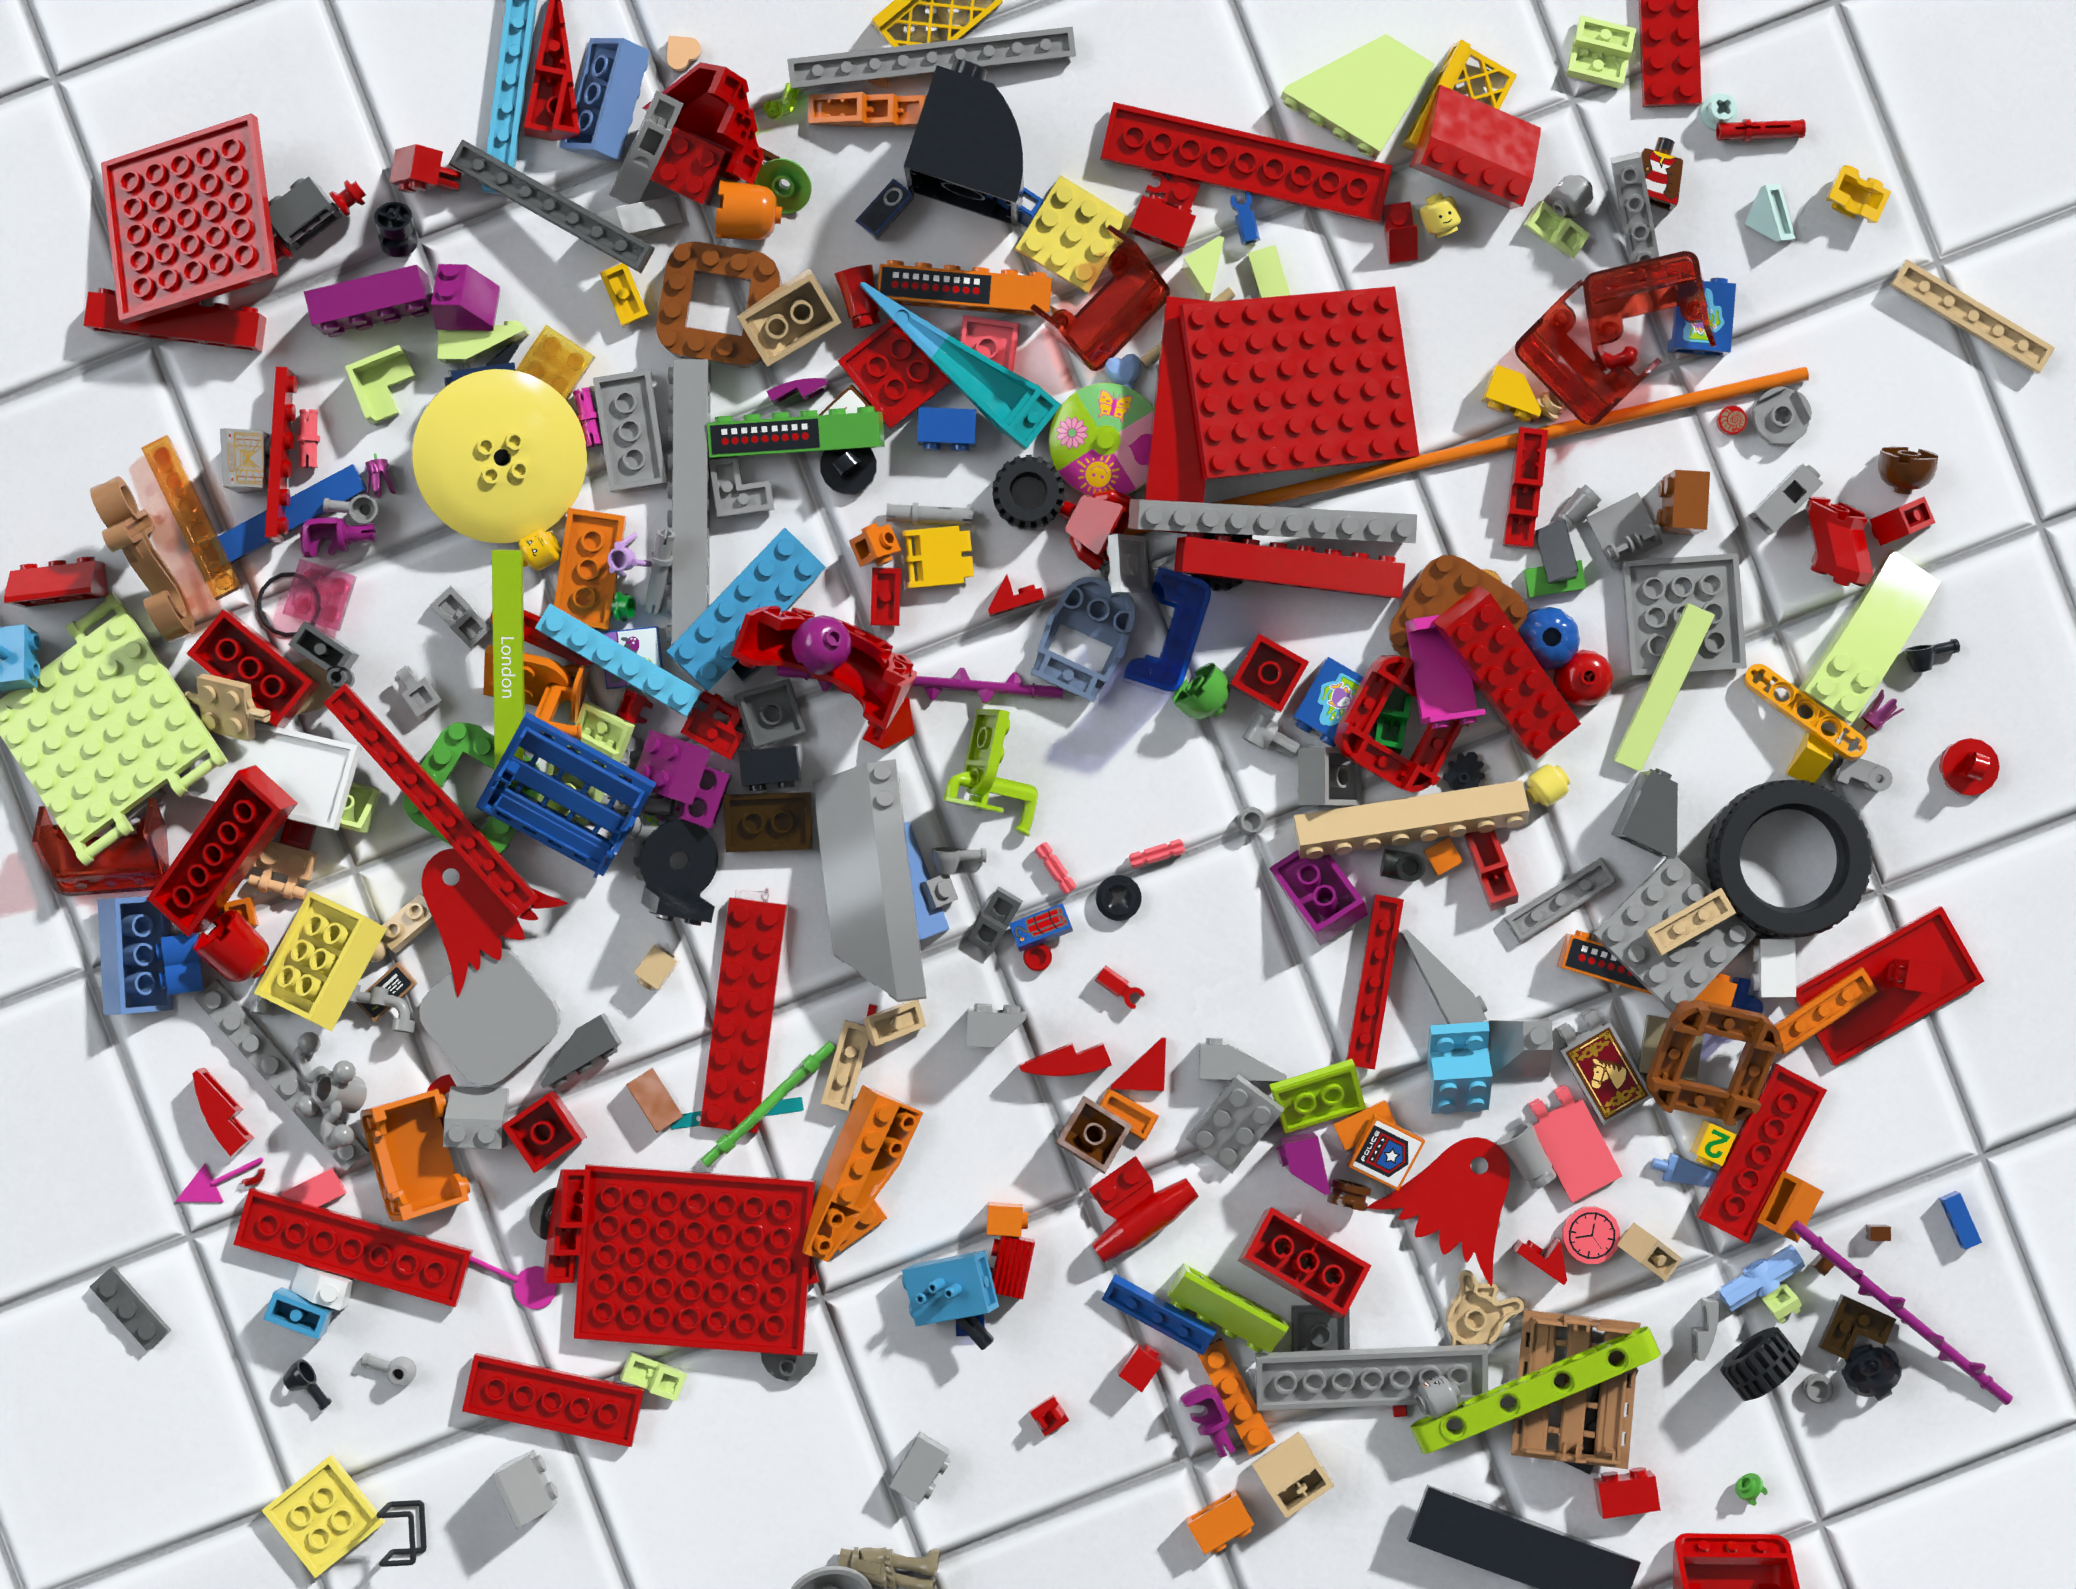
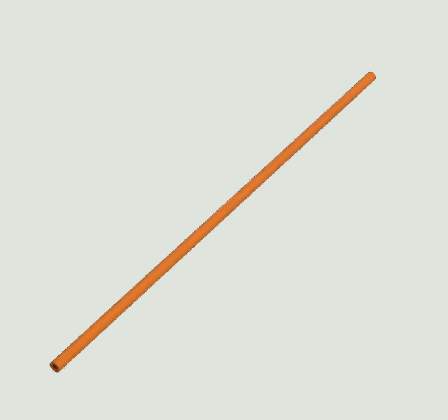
M1806 367L1796 368L1536 429L1548 430L1547 440L1765 391L1775 387L1808 381L1809 373ZM1518 433L1213 503L1264 506L1512 449L1516 447ZM1127 524L1123 534L1134 536L1154 530L1128 528Z

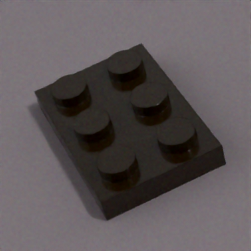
M811 792L724 795L726 852L813 849Z

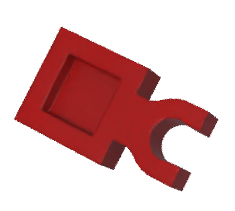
M1153 171L1151 177L1158 179L1160 185L1158 187L1147 185L1145 192L1153 195H1165V204L1172 207L1182 205L1191 209L1200 184L1178 176H1173L1170 181L1162 173Z

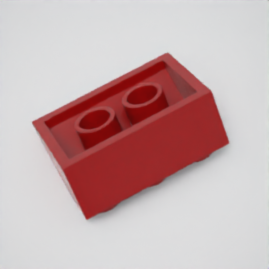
M95 557L77 558V563L66 564V560L49 561L47 567L38 568V564L19 565L20 570L10 571L4 603L24 608L105 598L108 595L105 563L95 561Z

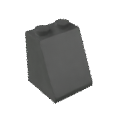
M1658 768L1640 772L1611 835L1663 859H1675L1677 855L1678 783L1670 780L1672 775Z

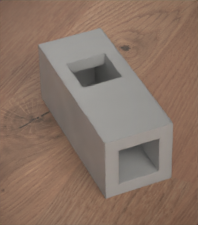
M1802 463L1796 466L1748 516L1767 535L1775 533L1823 485V482L1819 479L1820 474L1810 465L1805 466Z

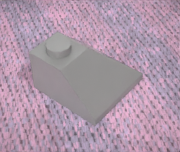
M1489 1020L1490 1064L1493 1078L1549 1076L1553 1052L1552 1020Z

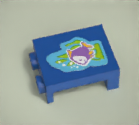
M1682 276V279H1678L1673 284V290H1676L1672 338L1668 341V352L1725 357L1731 353L1736 283H1728L1726 278H1711L1710 281H1699L1698 276Z
M1330 657L1325 658L1317 676L1292 716L1297 721L1295 726L1309 734L1311 730L1322 735L1319 740L1331 747H1335L1334 738L1337 726L1359 687L1363 676Z

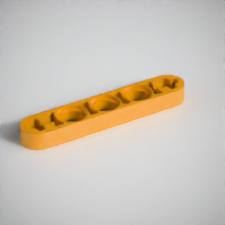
M1754 664L1748 668L1744 675V684L1751 692L1844 759L1854 761L1863 756L1867 749V741L1862 734L1767 666ZM1760 672L1763 674L1762 681L1756 684L1752 681L1754 677L1752 674L1757 675ZM1772 680L1775 683L1771 686L1767 693L1764 691L1767 687L1766 684L1769 685L1770 681ZM1777 688L1787 690L1789 699L1785 702L1777 701L1773 695L1774 690ZM1801 705H1807L1812 709L1813 716L1809 719H1803L1798 715L1797 708ZM1825 722H1831L1836 726L1837 733L1834 736H1826L1821 731V725ZM1842 732H1845L1844 740L1837 744L1835 741L1839 739ZM1856 741L1858 743V750L1848 751V743Z

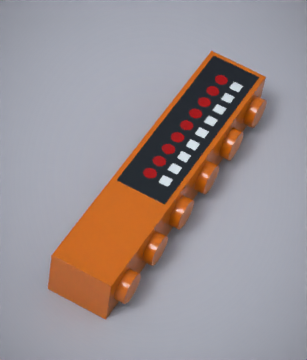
M887 260L886 264H880L878 291L900 305L1049 317L1052 278L1047 277V274L1043 272H1030L1029 276L1018 275V271L1009 269L1001 270V273H989L990 269L983 267H973L972 271H964L957 265H944V269L932 268L930 263L917 262L915 266H904L902 261Z
M1578 930L1575 931L1574 935L1566 933L1557 967L1653 995L1601 943L1592 941V934ZM1719 973L1694 1000L1731 1007L1738 984L1729 982L1731 976Z

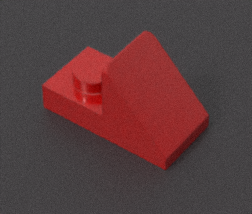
M1411 201L1384 205L1382 219L1389 264L1418 260L1417 225H1414Z
M1006 574L988 608L989 616L992 617L1045 601L1042 587L1035 589V585H1029L1018 589L1019 594L1014 595L1008 574Z
M1555 1237L1543 1255L1540 1254L1543 1249L1529 1239L1526 1244L1519 1239L1512 1248L1516 1253L1565 1285L1567 1276L1561 1242L1558 1238Z

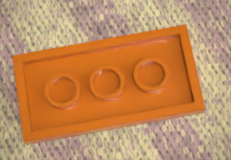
M568 508L554 606L592 628L610 630L612 619L611 604L615 598L618 575L609 572L610 566L607 560L609 552L615 548V542H621L624 538L627 517Z

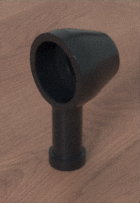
M1955 638L1948 642L1934 645L1912 646L1905 649V656L1913 672H1925L1932 669L1935 656L1951 652L1958 653L1960 651V644Z
M299 1359L292 1364L283 1376L286 1388L290 1391L306 1389L318 1404L320 1411L331 1404V1399L327 1398L317 1385L316 1374L312 1366L303 1359Z

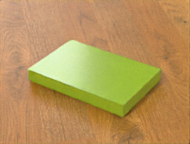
M1353 1059L1269 1084L1273 1100L1284 1108L1282 1114L1278 1117L1283 1134L1366 1109Z

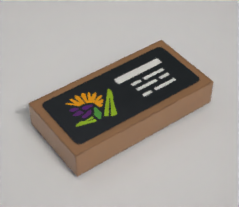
M397 962L371 987L389 989L388 995L402 998L418 982L400 962ZM369 987L365 992L371 993V987ZM357 1003L373 1022H376L391 1008L389 1006Z

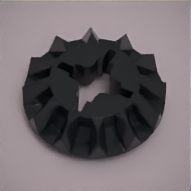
M1110 876L1102 881L1096 891L1097 907L1108 919L1114 921L1127 920L1135 915L1140 908L1142 900L1140 888L1134 880L1127 876ZM1110 888L1118 893L1128 889L1124 896L1125 903L1128 905L1127 908L1119 903L1111 907L1108 906L1113 900Z

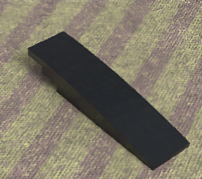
M1428 1484L1407 1540L1411 1543L1538 1589H1631L1641 1563L1639 1560L1480 1500L1475 1501L1454 1492L1451 1494Z

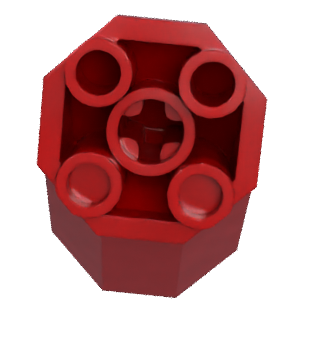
M1811 496L1806 505L1815 546L1810 569L1822 575L1829 574L1833 576L1832 581L1843 586H1849L1850 583L1866 587L1873 576V569L1864 533L1868 520L1865 517V513L1841 502L1836 505L1830 503L1831 499Z

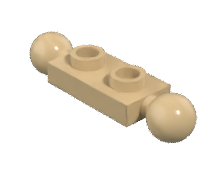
M423 894L417 895L382 925L387 930L370 962L382 961L386 956L388 947L394 953L399 952L434 922Z

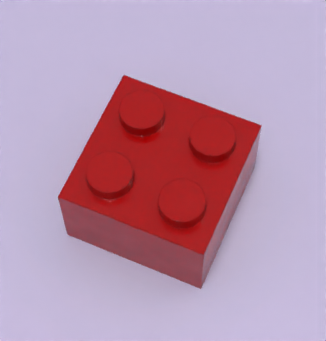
M673 126L670 138L650 180L700 204L709 206L732 153L681 128Z
M1258 634L1229 686L1279 714L1283 710L1309 661L1265 636Z
M555 1090L549 1092L502 1125L534 1173L587 1138Z

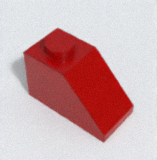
M1925 497L1870 519L1872 533L1880 546L1936 523Z

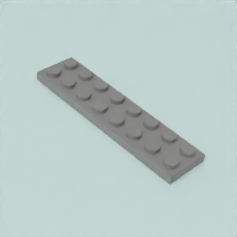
M1487 1344L1255 1353L1257 1411L1417 1405L1415 1394L1418 1393V1386L1438 1375L1446 1377L1449 1382L1455 1381L1461 1394L1457 1398L1458 1403L1488 1391Z

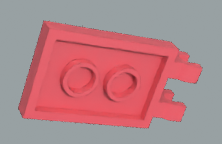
M1561 1085L1553 1091L1562 1106L1548 1112L1543 1101L1539 1100V1098L1529 1102L1528 1105L1537 1119V1122L1533 1123L1537 1137L1550 1159L1552 1168L1569 1201L1573 1203L1623 1175L1584 1101L1579 1099L1574 1102L1568 1087Z

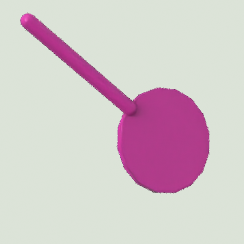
M471 1256V1263L514 1281L515 1296L519 1303L526 1308H544L551 1303L556 1295L557 1284L543 1282L544 1267H527L518 1276H515Z

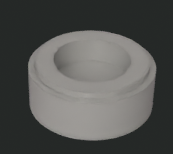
M1820 1373L1810 1374L1805 1378L1802 1385L1806 1398L1817 1404L1827 1402L1833 1395L1834 1388L1831 1380Z

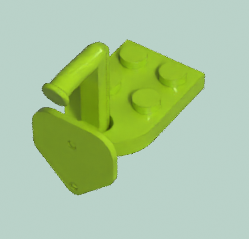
M976 709L964 772L956 774L948 780L943 801L972 809L1003 813L1004 808L987 804L989 793L1022 800L1024 804L1018 826L1014 827V830L1021 835L1029 837L1038 800L1037 789L1029 784L996 777L999 764L1004 757L1003 743L1005 735H1007L1010 729V712L1000 709ZM959 786H964L967 793L973 794L969 796V801L957 798Z

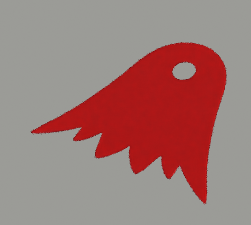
M454 848L438 852L427 862L423 870L421 885L424 899L446 949L456 995L459 997L466 979L468 963L470 962L477 971L480 968V950L490 957L500 960L502 955L500 935L514 940H524L525 935L515 915ZM449 868L455 869L459 873V881L453 886L445 884L442 878L444 871ZM533 889L540 899L519 918L532 921L538 920L537 915L531 910L532 908H553L568 903Z
M1472 1137L1460 1140L1446 1149L1422 1172L1401 1186L1399 1191L1395 1190L1389 1195L1373 1202L1367 1208L1379 1210L1404 1208L1398 1217L1399 1220L1419 1215L1415 1228V1237H1424L1439 1230V1244L1443 1255L1449 1253L1462 1242V1252L1465 1261L1468 1262L1475 1252L1483 1275L1490 1286H1492L1496 1235L1510 1182L1508 1159L1502 1149L1488 1139ZM1476 1157H1482L1488 1163V1168L1483 1174H1476L1471 1169V1161Z

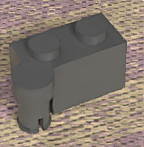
M304 621L288 645L328 671L327 681L334 688L339 689L344 683L352 687L355 682V676L350 669L360 655L314 624Z

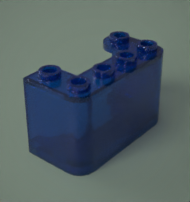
M1159 566L1152 585V595L1157 602L1175 608L1160 657L1157 658L1146 654L1145 658L1131 660L1125 669L1122 682L1163 695L1174 694L1185 680L1209 605L1211 589L1201 579Z

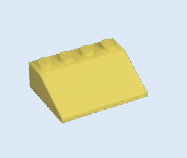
M309 891L254 994L332 1032L387 928L358 912Z

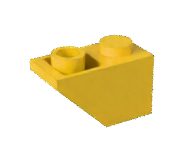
M1496 365L1492 369L1481 401L1488 403L1486 407L1493 411L1503 412V410L1513 412L1514 417L1521 421L1530 422L1531 419L1536 420L1541 414V409L1525 375Z

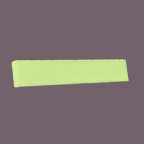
M1686 603L1613 758L1614 761L1639 772L1642 771L1713 621L1714 614Z

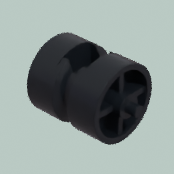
M389 202L380 206L374 214V221L382 251L391 257H404L411 254L418 245V239L410 208L400 202Z

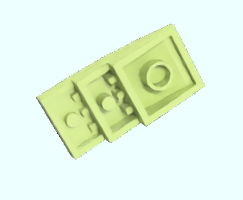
M590 701L583 702L575 726L578 723L581 724V742L620 763L635 725ZM549 764L546 774L557 775L559 768ZM567 772L562 776L566 785L574 789H583L585 782ZM590 786L587 792L592 799L599 803L605 793ZM539 794L537 800L542 802L544 796ZM549 800L547 806L565 816L570 812L569 809L552 800ZM576 813L572 820L585 827L589 823V820Z

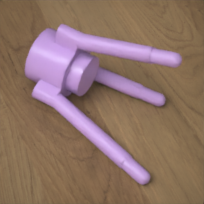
M636 532L630 534L621 542H615V548L609 552L607 560L610 566V573H616L620 577L626 578L627 574L624 571L630 570L634 566H652L650 561L636 559L635 553L631 549L625 548L626 545L637 538L638 534Z

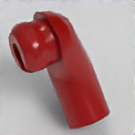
M1626 346L1621 353L1612 355L1599 349L1593 362L1618 372L1636 363L1638 351L1633 346Z

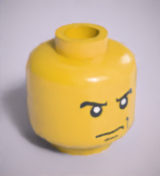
M537 529L519 540V548L523 550V566L525 568L530 566L535 571H541L559 560L558 552L562 551L551 531L546 532L543 529Z

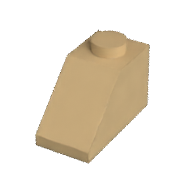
M1634 1222L1622 1234L1621 1240L1617 1244L1619 1248L1665 1282L1683 1260V1258Z

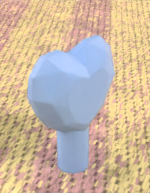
M1132 353L1125 355L1122 359L1117 357L1109 358L1105 363V372L1114 383L1134 390L1133 383L1138 378L1141 370L1139 357Z

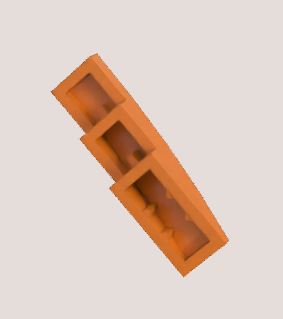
M863 92L809 95L808 124L849 127H917L926 96L866 95Z

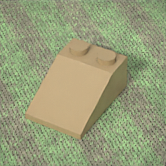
M810 268L785 282L737 316L767 367L841 323L838 314Z

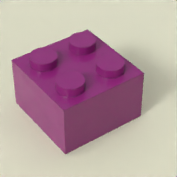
M650 729L635 771L656 782L652 792L692 805L711 750Z

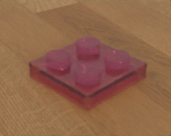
M299 559L282 614L340 631L357 577Z

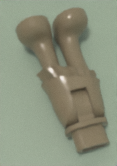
M854 1547V1550L841 1548L838 1566L852 1568L863 1574L870 1584L884 1589H888V1587L891 1589H897V1587L904 1589H935L936 1578L932 1577H935L937 1574L941 1549L933 1548L925 1557L918 1558L893 1553V1549H886V1547L860 1548V1550L859 1547ZM895 1568L914 1571L931 1577L920 1578L896 1573Z

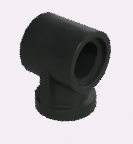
M1384 849L1380 868L1381 877L1416 881L1424 875L1426 870L1425 862L1420 855ZM1407 859H1412L1417 864V870L1413 875H1406L1402 869V865Z

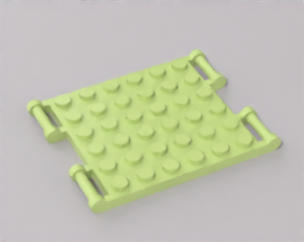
M114 592L107 595L103 603L77 622L72 621L66 625L68 632L75 638L77 644L40 670L37 688L13 690L0 699V736L74 848L77 858L85 866L93 862V857L123 835L128 836L134 832L132 825L124 814L165 784L170 782L173 791L181 797L188 792L187 788L217 766L222 767L228 763L227 758L123 602ZM113 609L117 614L88 636L85 635L84 630ZM210 753V758L205 760L203 763H201L195 769L190 771L184 777H179L180 773L189 768L191 765H193L199 759L204 757L206 754ZM116 822V826L86 847V842Z

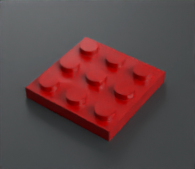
M892 319L838 360V363L869 403L874 406L876 412L883 413V421L890 430L952 383Z

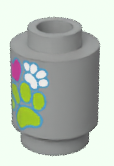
M640 812L628 835L633 840L645 842L653 830L667 823L665 818Z

